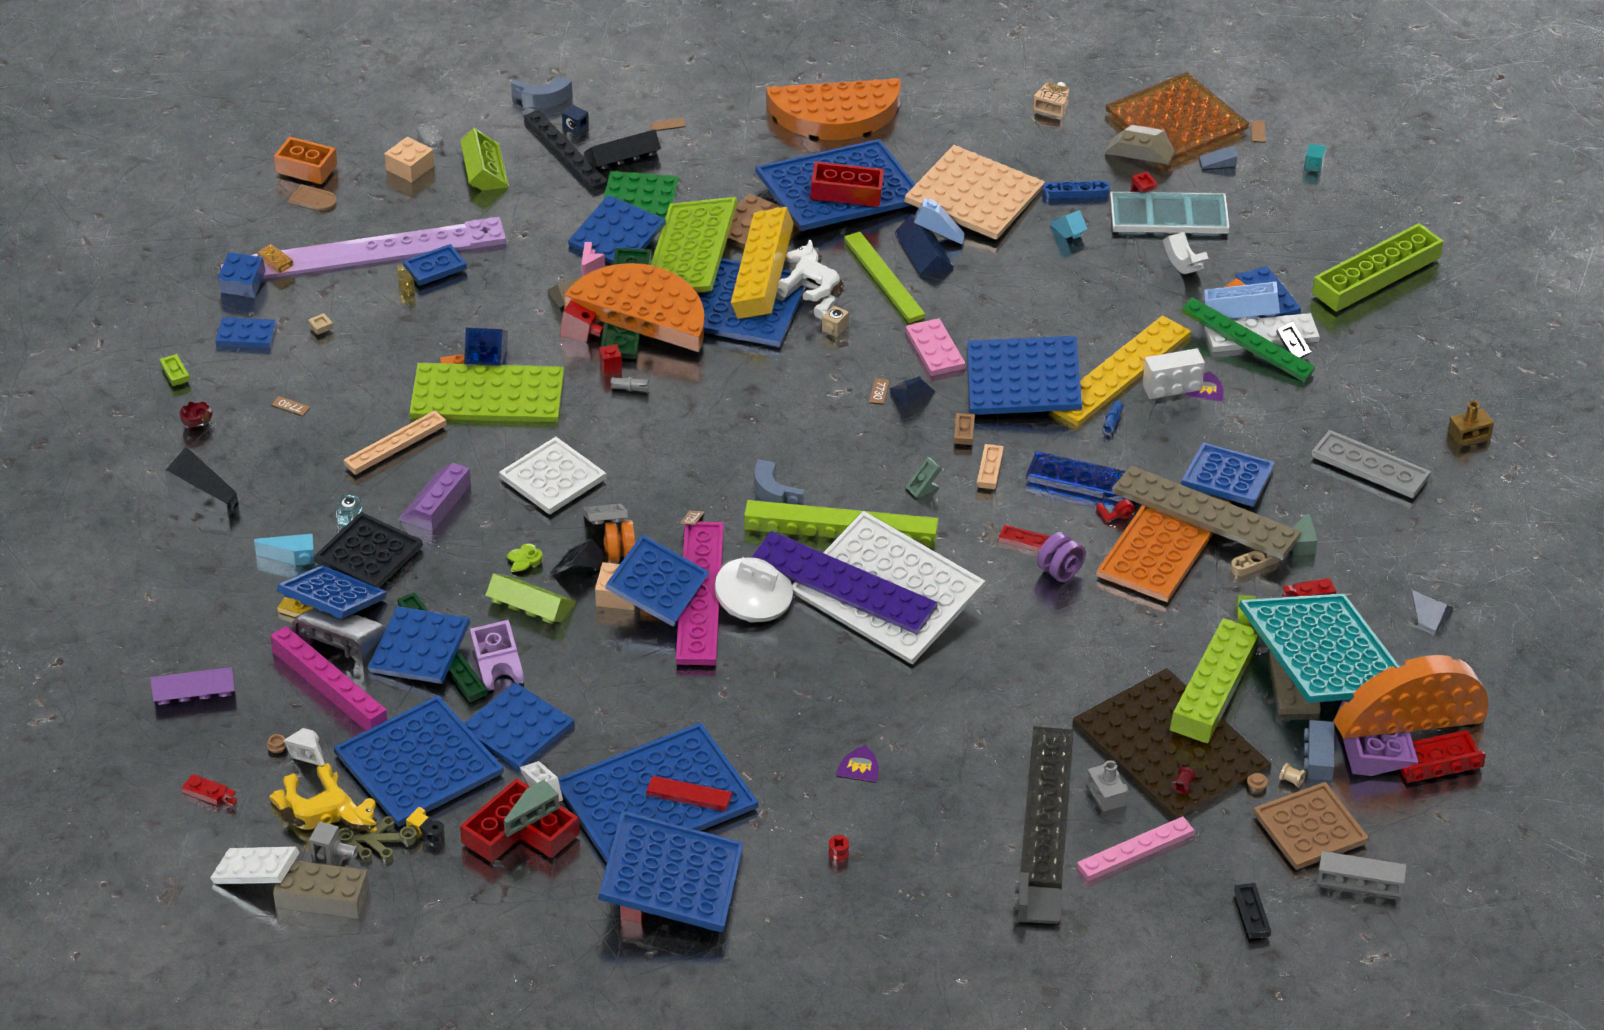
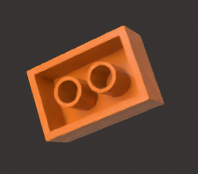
M289 136L274 155L275 173L323 184L337 166L336 148Z

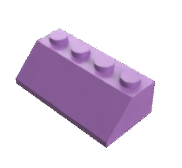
M451 463L438 470L402 513L399 520L433 532L470 487V468Z
M233 667L150 677L153 701H158V705L169 704L170 699L177 698L179 702L191 701L190 697L199 696V700L211 698V694L219 693V697L231 696V691H235Z

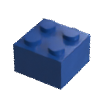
M228 252L217 278L220 292L255 298L266 272L263 257Z

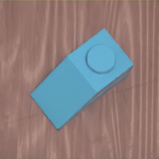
M1080 210L1050 222L1051 226L1064 238L1072 236L1075 239L1082 236L1083 231L1088 230Z

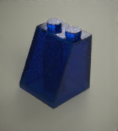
M466 328L464 364L501 366L507 351L508 331L503 329Z

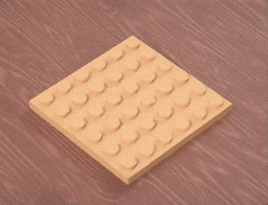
M953 145L905 195L904 202L919 208L924 198L934 200L937 204L941 205L955 223L997 240L1043 189L1045 181L980 156L960 146Z

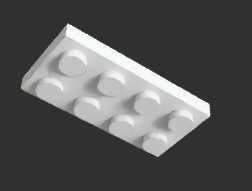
M297 847L229 848L210 879L214 884L281 883L300 852Z

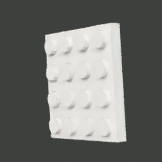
M554 437L501 470L499 478L550 515L605 480L606 472L559 438Z

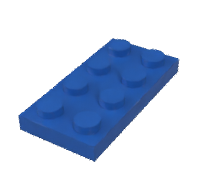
M1268 266L1236 274L1235 278L1246 285L1277 282L1280 313L1270 317L1301 313V307Z

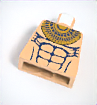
M1059 82L1057 85L1046 83L1034 95L1033 110L1064 117L1069 102V88L1063 82Z

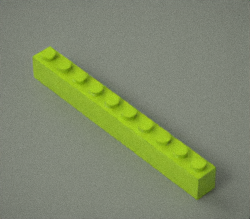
M747 500L744 514V530L838 538L863 511ZM865 511L920 544L935 548L938 518Z

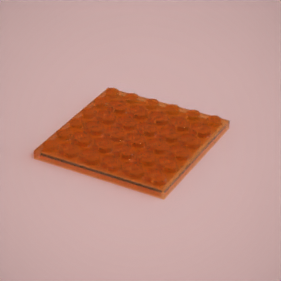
M1188 72L1106 104V111L1126 128L1131 125L1164 130L1175 150L1172 160L1249 128V123Z

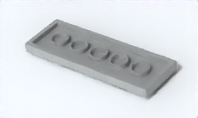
M1331 430L1320 440L1312 450L1311 455L1314 458L1411 498L1416 496L1431 475V471Z

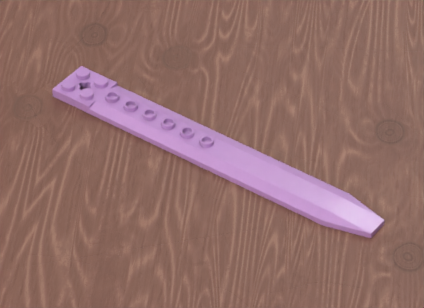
M500 217L466 221L465 224L272 251L253 254L252 256L263 257L266 270L263 279L411 258L449 244L456 251L506 244V237Z

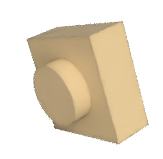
M324 313L308 319L309 326L317 335L333 329V322Z

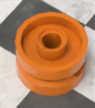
M632 520L622 521L619 533L615 522L605 523L604 545L608 563L619 564L620 552L625 558L635 544Z

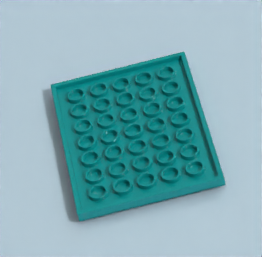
M1345 594L1240 600L1239 608L1308 703L1352 700L1355 697L1353 693L1372 677L1392 666L1395 669L1400 667Z

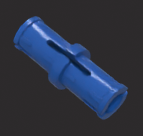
M1120 401L1112 403L1110 411L1105 416L1106 421L1102 426V430L1107 434H1111L1116 424L1120 421V414L1124 408Z

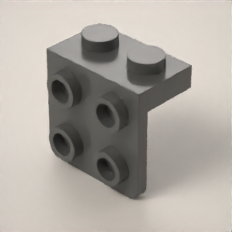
M1020 872V881H1015V894H1019V897H1015L1014 910H1018V922L1060 923L1062 891L1058 888L1028 887L1029 873Z

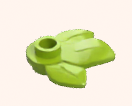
M523 544L520 549L510 551L506 557L514 562L510 569L511 572L525 570L529 566L539 565L543 560V553L540 549H536L533 544Z

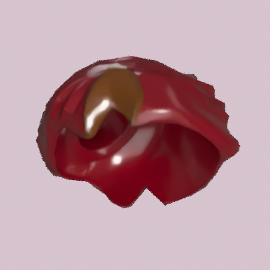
M189 401L187 406L183 405L179 413L182 423L189 429L203 427L210 421L213 414L210 405L205 401L199 403Z

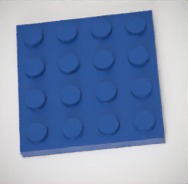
M607 195L568 240V244L583 252L585 242H592V249L595 250V254H604L605 262L613 265L615 248L645 249L666 225V220Z
M1203 442L1182 478L1181 485L1207 495H1214L1228 501L1232 500L1254 507L1274 469L1275 462Z
M642 534L608 580L605 589L667 624L674 626L707 579L709 571Z
M323 565L278 584L277 592L284 594L285 597L294 598L300 601L301 604L313 606L318 611L330 613L338 619H343L386 599L387 591Z
M397 606L368 665L369 672L442 684L471 623L469 617Z
M515 682L464 724L489 752L520 771V767L527 765L575 725V721Z

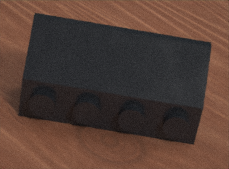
M654 129L592 146L583 153L595 168L604 170L610 168L609 165L614 163L615 166L625 164V160L631 159V162L640 160L643 155H647V157L657 155V151L661 149Z

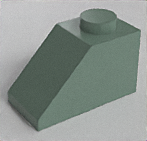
M1306 514L1292 527L1301 531L1300 539L1291 549L1293 556L1316 554L1318 540L1311 515Z

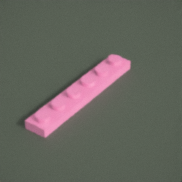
M1180 817L1077 862V869L1089 882L1192 837L1195 830L1184 817Z

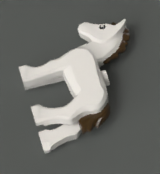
M809 240L806 246L787 253L786 260L790 263H797L788 278H782L778 281L779 286L775 298L783 301L800 286L812 289L811 291L807 290L803 293V299L817 302L823 297L821 304L816 305L813 309L815 317L822 319L830 308L834 306L835 297L839 298L842 292H844V282L839 278V274L835 270L820 264L822 260L821 251L813 246L812 241Z

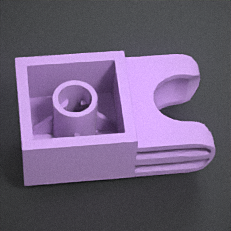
M509 620L470 629L482 681L487 691L494 689V681L501 675L511 676L514 682L518 684L525 682Z

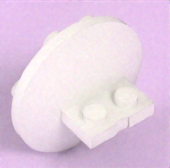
M742 557L727 563L721 568L715 581V594L719 603L730 615L754 623L770 621L785 613L792 601L793 587L790 579L768 562L758 558Z

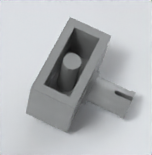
M1106 761L1104 765L1087 770L1086 783L1103 812L1125 806L1127 796L1129 795L1126 784H1123L1120 780L1119 772L1116 770L1117 765L1114 761Z
M318 822L309 839L312 863L336 866L341 856L355 860L358 855V846L341 843L338 826Z

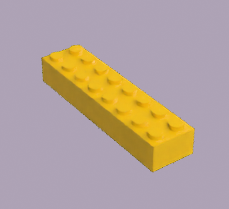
M787 207L761 210L753 214L731 299V305L738 319L772 313L778 281L781 277L794 224Z

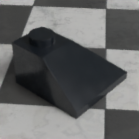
M591 538L569 549L550 574L551 576L586 573L591 570L596 571L602 566V561L606 554Z

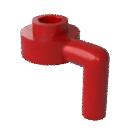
M1124 499L1116 504L1114 511L1108 513L1102 503L1097 504L1096 509L1105 522H1111L1117 517L1121 519L1129 518L1133 514L1135 507L1130 500Z

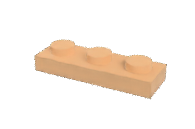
M985 444L977 487L996 489L1004 446Z

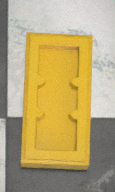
M287 597L277 607L278 612L295 618L314 608L310 605L301 604L300 601L294 598Z

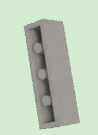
M1322 851L1317 884L1402 897L1407 865Z

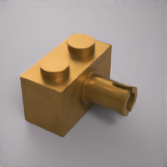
M1477 401L1468 402L1467 413L1450 417L1448 432L1458 445L1492 436L1494 422L1484 408L1479 409L1480 404Z

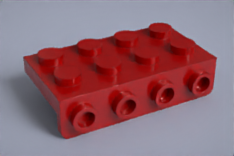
M1466 730L1412 741L1418 764L1410 765L1400 769L1407 783L1482 768L1485 764L1486 754L1484 751L1478 750L1469 732Z

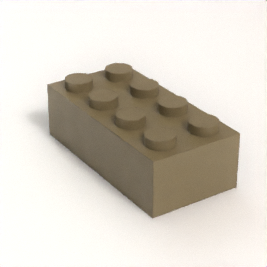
M294 861L282 882L276 883L274 887L275 906L282 909L358 919L369 889L368 873L364 869Z

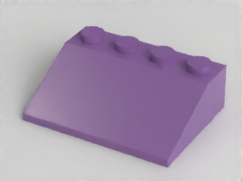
M1343 700L1339 710L1345 702L1349 703L1351 700ZM1410 732L1343 738L1352 774L1373 776L1418 764Z

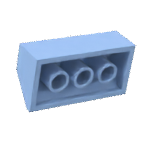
M1277 282L1204 290L1205 305L1234 321L1239 320L1241 317L1253 319L1259 315L1270 317L1280 313Z

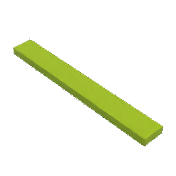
M857 232L844 236L845 243L908 323L924 319V311L862 233Z

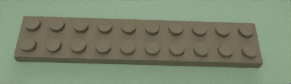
M1132 465L1112 488V493L1282 560L1301 537V531Z

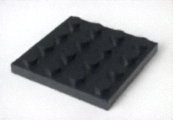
M360 512L313 557L315 563L380 588L423 546V540Z

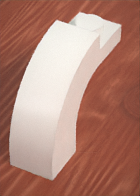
M1185 232L1168 236L1162 240L1170 261L1179 272L1188 274L1204 269L1203 261L1208 259L1207 252L1195 255L1189 247Z

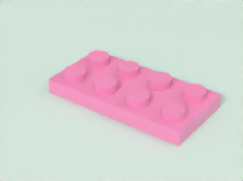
M940 318L905 327V332L931 376L965 369L966 363Z

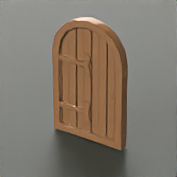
M301 184L289 198L288 203L324 211L333 208L337 203V199L329 191Z

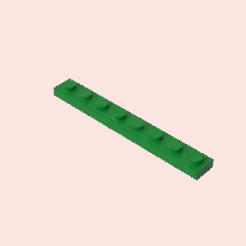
M1193 297L1182 308L1181 313L1303 382L1315 370L1314 365Z

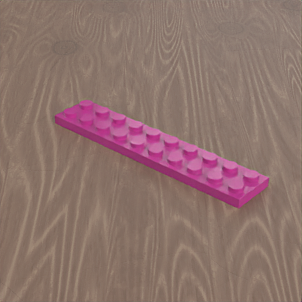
M696 522L695 525L685 524L683 557L709 571V575L678 620L676 665H716L719 601L715 594V581L722 567L724 522Z

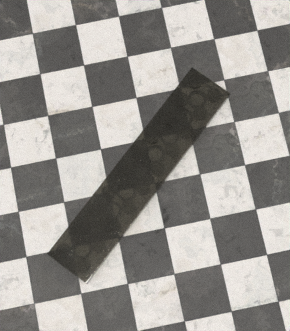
M1033 726L1020 870L1022 873H1029L1028 886L1062 889L1074 729Z

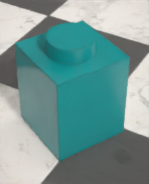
M1309 143L1305 155L1304 169L1321 172L1325 161L1326 146Z

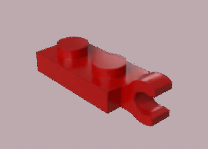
M1325 578L1295 583L1293 587L1291 585L1283 586L1285 594L1281 596L1336 594L1337 591L1331 579Z
M192 774L181 787L183 794L214 805L224 802L229 806H234L238 801L237 798L233 797L236 791L228 789L226 785Z

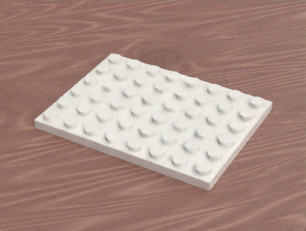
M863 511L823 553L936 601L938 607L918 635L795 582L792 585L794 595L913 665L986 586V583L980 577Z

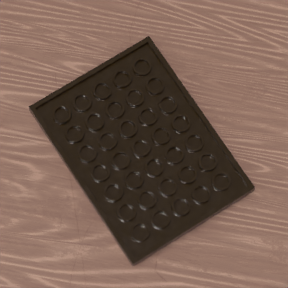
M1165 668L1075 716L1073 724L1111 761L1116 762V765L1173 820L1192 814L1246 784L1248 777L1252 774H1263L1271 770L1272 764L1223 718L1220 719L1208 744L1170 731L1173 712L1187 685L1168 668ZM1181 767L1193 769L1196 775L1195 780L1190 783V790L1187 794H1179L1172 788V782L1174 779H1177L1178 770Z

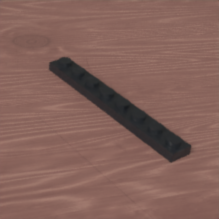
M539 110L524 115V121L593 192L607 186L608 180Z

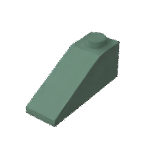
M545 780L527 788L504 819L505 835L507 837L559 809V794Z

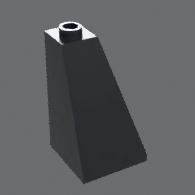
M185 447L165 470L170 499L227 518L238 509L237 492L189 448Z

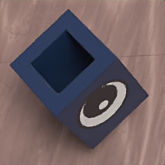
M571 105L562 112V126L579 134L589 126L588 112L575 105Z

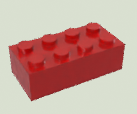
M814 162L810 199L880 207L884 169Z

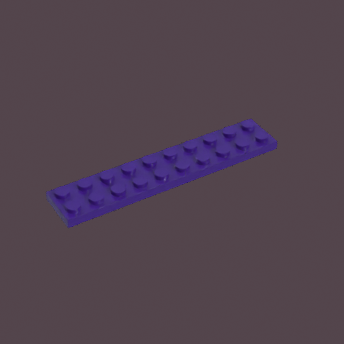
M773 531L768 534L751 557L768 562L776 570L796 583L918 635L938 607L937 602Z

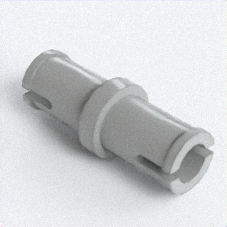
M633 377L611 378V383H613L611 389H627V391L649 390V385H647L649 379H633Z

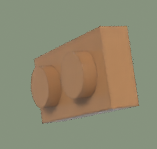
M956 413L954 444L973 445L975 414Z

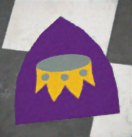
M1208 371L1203 376L1202 390L1186 393V397L1223 401L1224 389L1219 379Z
M866 745L856 748L843 758L836 776L876 782L879 771L877 758Z

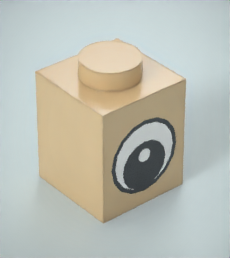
M833 306L822 317V331L838 337L849 326V312L837 306Z

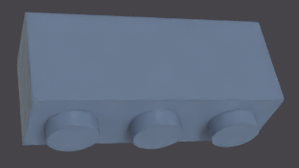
M1310 720L1309 728L1304 730V740H1307L1308 743L1304 744V755H1307V758H1304L1303 769L1307 770V779L1332 781L1334 770V722Z

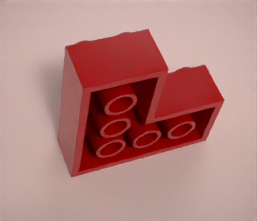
M516 778L460 825L461 843L491 863L519 839L524 840L552 859L580 834L579 817L559 805V809L507 837L505 835L504 819L526 789L530 787Z

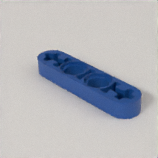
M1106 181L1047 182L1043 185L1042 194L1050 199L1106 197L1110 194V184Z

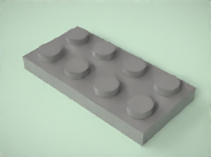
M622 504L583 507V515L592 524H602L604 520L609 519L612 522H622L623 518H628L627 509Z

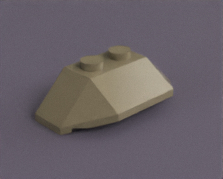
M1131 125L1110 140L1105 153L1169 165L1175 150L1164 130Z

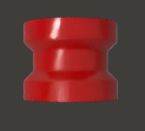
M843 835L831 837L828 843L829 857L837 862L846 860L849 857V839Z

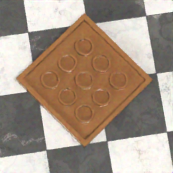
M749 193L737 204L726 242L745 249L753 214L761 210L765 211L782 207ZM793 224L790 239L799 232L795 224Z
M1326 782L1254 807L1253 814L1295 870L1321 861L1322 851L1341 854L1368 844L1369 841L1367 834Z

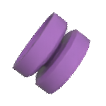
M1057 532L1051 535L1040 548L1037 555V565L1045 572L1050 573L1059 582H1066L1082 567L1086 550L1065 533Z

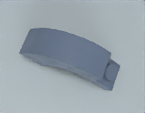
M559 76L543 86H532L517 80L511 83L512 97L522 100L523 106L531 108L556 106L573 95L572 81Z
M757 460L754 470V485L756 494L762 501L804 505V489L788 487L775 481L776 463Z

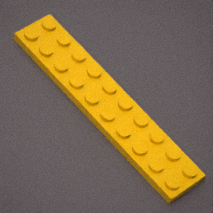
M1162 315L1080 380L1082 410L1051 412L1079 427L1144 374L1145 357L1171 353L1191 337V330Z

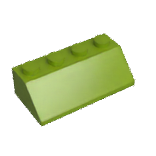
M473 128L460 140L469 179L468 182L471 186L477 187L482 191L507 188L509 184L499 143Z
M495 573L492 575L485 595L492 598L491 602L500 605L503 602L509 604L508 608L519 611L523 609L526 611V615L535 618L539 615L543 617L542 621L553 624L554 621L562 622L576 603L575 600L510 576Z

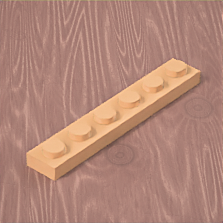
M433 411L344 459V465L356 475L446 426V419L436 411Z

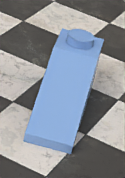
M924 198L915 215L914 223L962 244L965 233L941 205L937 204L934 200Z

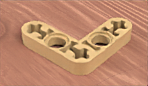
M1255 549V551L1234 558L1231 562V572L1236 576H1244L1279 562L1280 559ZM1252 559H1259L1261 561L1253 562Z

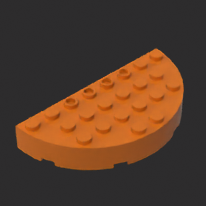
M900 78L766 87V105L771 116H774L780 125L796 134L805 137L810 135L819 136L821 140L853 139L862 137L863 133L869 131L873 133L881 129L894 118L900 106L901 81Z
M635 263L605 266L581 277L564 294L565 308L570 300L595 312L596 320L699 352L704 337V309L698 294L684 279L660 267Z
M1430 655L1405 661L1406 665L1396 669L1392 666L1372 677L1353 693L1355 697L1349 703L1345 702L1333 720L1344 739L1484 723L1486 719L1489 701L1486 689L1466 662L1460 659L1453 660L1451 656Z

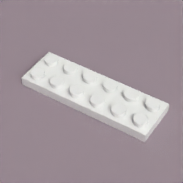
M1311 313L1235 321L1278 346H1283V343L1276 330L1291 322L1294 323L1305 343L1319 342L1320 339ZM1205 326L1204 329L1212 352L1245 349Z

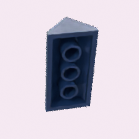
M911 214L895 231V235L920 276L954 268L933 231L914 223L915 215Z

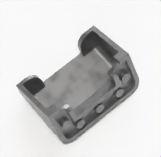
M315 607L298 615L292 622L293 632L306 643L312 644L314 640H318L345 650V657L349 658L351 656L356 661L355 667L364 670L370 663L386 630L382 623L355 614L338 619L330 613L318 611Z

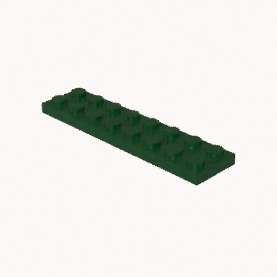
M615 248L613 265L627 263L650 265L651 250ZM604 322L601 347L617 344L621 358L637 359L640 333Z

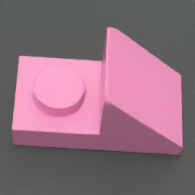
M585 242L581 263L582 276L605 267L604 254H595V250L592 249V242Z

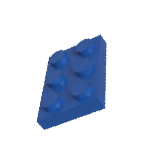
M451 244L403 261L404 268L419 286L467 269V263Z
M222 317L215 340L216 346L270 349L276 329V320Z

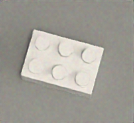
M1198 348L1145 357L1143 387L1149 399L1202 390L1205 362Z

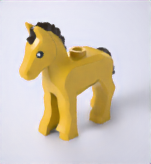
M329 763L317 767V775L326 791L309 799L299 796L297 794L299 780L297 775L293 773L283 778L286 796L284 789L274 791L269 796L270 801L277 806L285 821L298 828L311 830L316 828L318 822L331 824L341 821L346 827L349 826L351 830L377 832L375 827L377 819L374 818L375 801L368 798L356 807L352 799L338 787V773H333Z

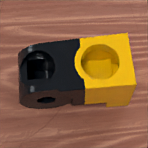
M418 807L406 819V826L415 828L417 837L429 844L438 845L445 840L444 824L441 821L432 820L427 817L426 810Z

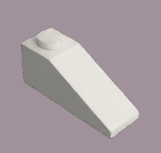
M302 728L284 740L291 758L320 766L325 764L322 750L318 743L319 737L313 730Z
M537 761L520 767L521 773L530 787L545 780L559 794V801L563 800L558 777L541 762Z

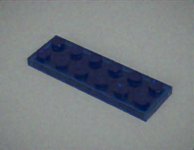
M1036 451L1026 474L1025 481L1118 502L1127 499L1112 493L1113 486L1126 472L1124 470ZM1130 500L1133 505H1136L1137 502Z

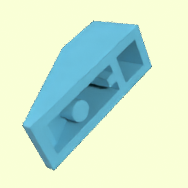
M313 534L254 539L256 556L292 565L315 564L313 557L315 555Z

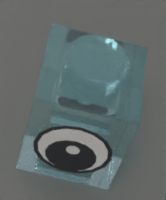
M342 494L335 508L337 523L347 525L362 512L361 497Z

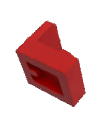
M1148 171L1132 176V190L1139 189L1143 194L1156 190L1158 187V183Z

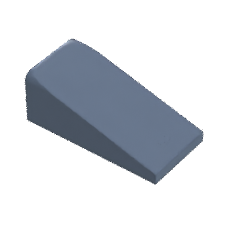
M1234 146L1199 156L1203 169L1237 166V153Z

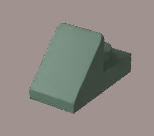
M926 457L905 487L916 498H920L938 489L939 486L933 481L942 468L933 459Z

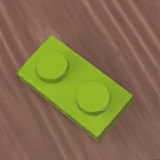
M177 354L159 359L160 365L172 386L190 381V376Z

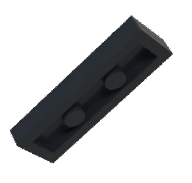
M1256 884L1234 885V893L1249 938L1270 937L1271 928Z

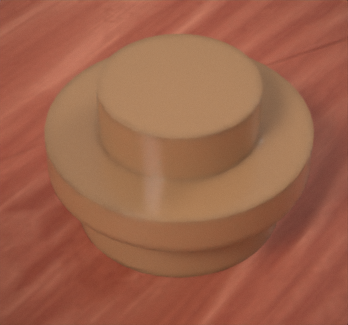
M281 734L270 736L267 741L268 750L273 753L283 752L287 748L284 736Z
M1254 773L1248 777L1247 784L1253 792H1262L1268 785V779L1263 774Z

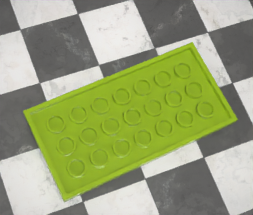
M728 197L670 204L665 218L666 225L661 230L651 265L678 275L690 284L696 293L712 291L738 204L737 198Z
M418 363L410 406V419H420L436 411L446 420L558 423L564 367Z

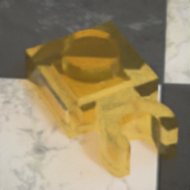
M403 265L397 266V277L401 289H404L408 296L415 294L414 280L408 270H405Z

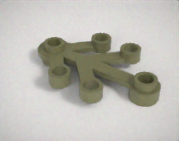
M391 816L385 817L381 823L375 826L377 828L375 833L359 834L362 831L351 830L350 828H341L339 830L341 843L358 846V854L362 862L371 861L372 851L369 848H364L358 842H365L380 854L382 861L389 862L393 859V851L391 848H386L380 842L401 841L404 845L410 846L417 840L416 829L411 826L402 828L400 833L380 834L384 830H393L395 828V821Z

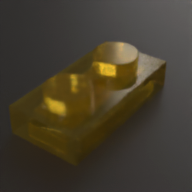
M272 244L257 252L258 257H263V261L278 273L294 265L293 259Z

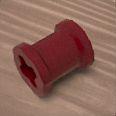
M1181 767L1178 770L1177 779H1174L1172 782L1173 790L1179 794H1187L1190 790V783L1196 778L1194 770L1189 767Z

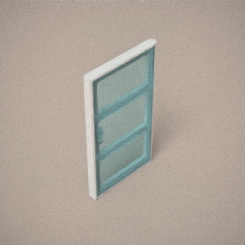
M1110 192L1113 232H1165L1169 234L1182 232L1229 233L1225 194Z

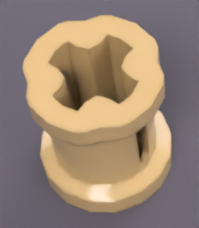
M1286 763L1280 772L1279 779L1294 783L1295 787L1299 788L1304 782L1306 771H1299L1292 768L1289 763Z

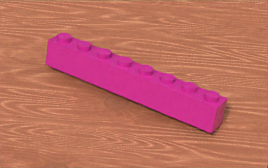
M285 626L270 635L272 652L365 731L387 721V711L381 704L290 628Z

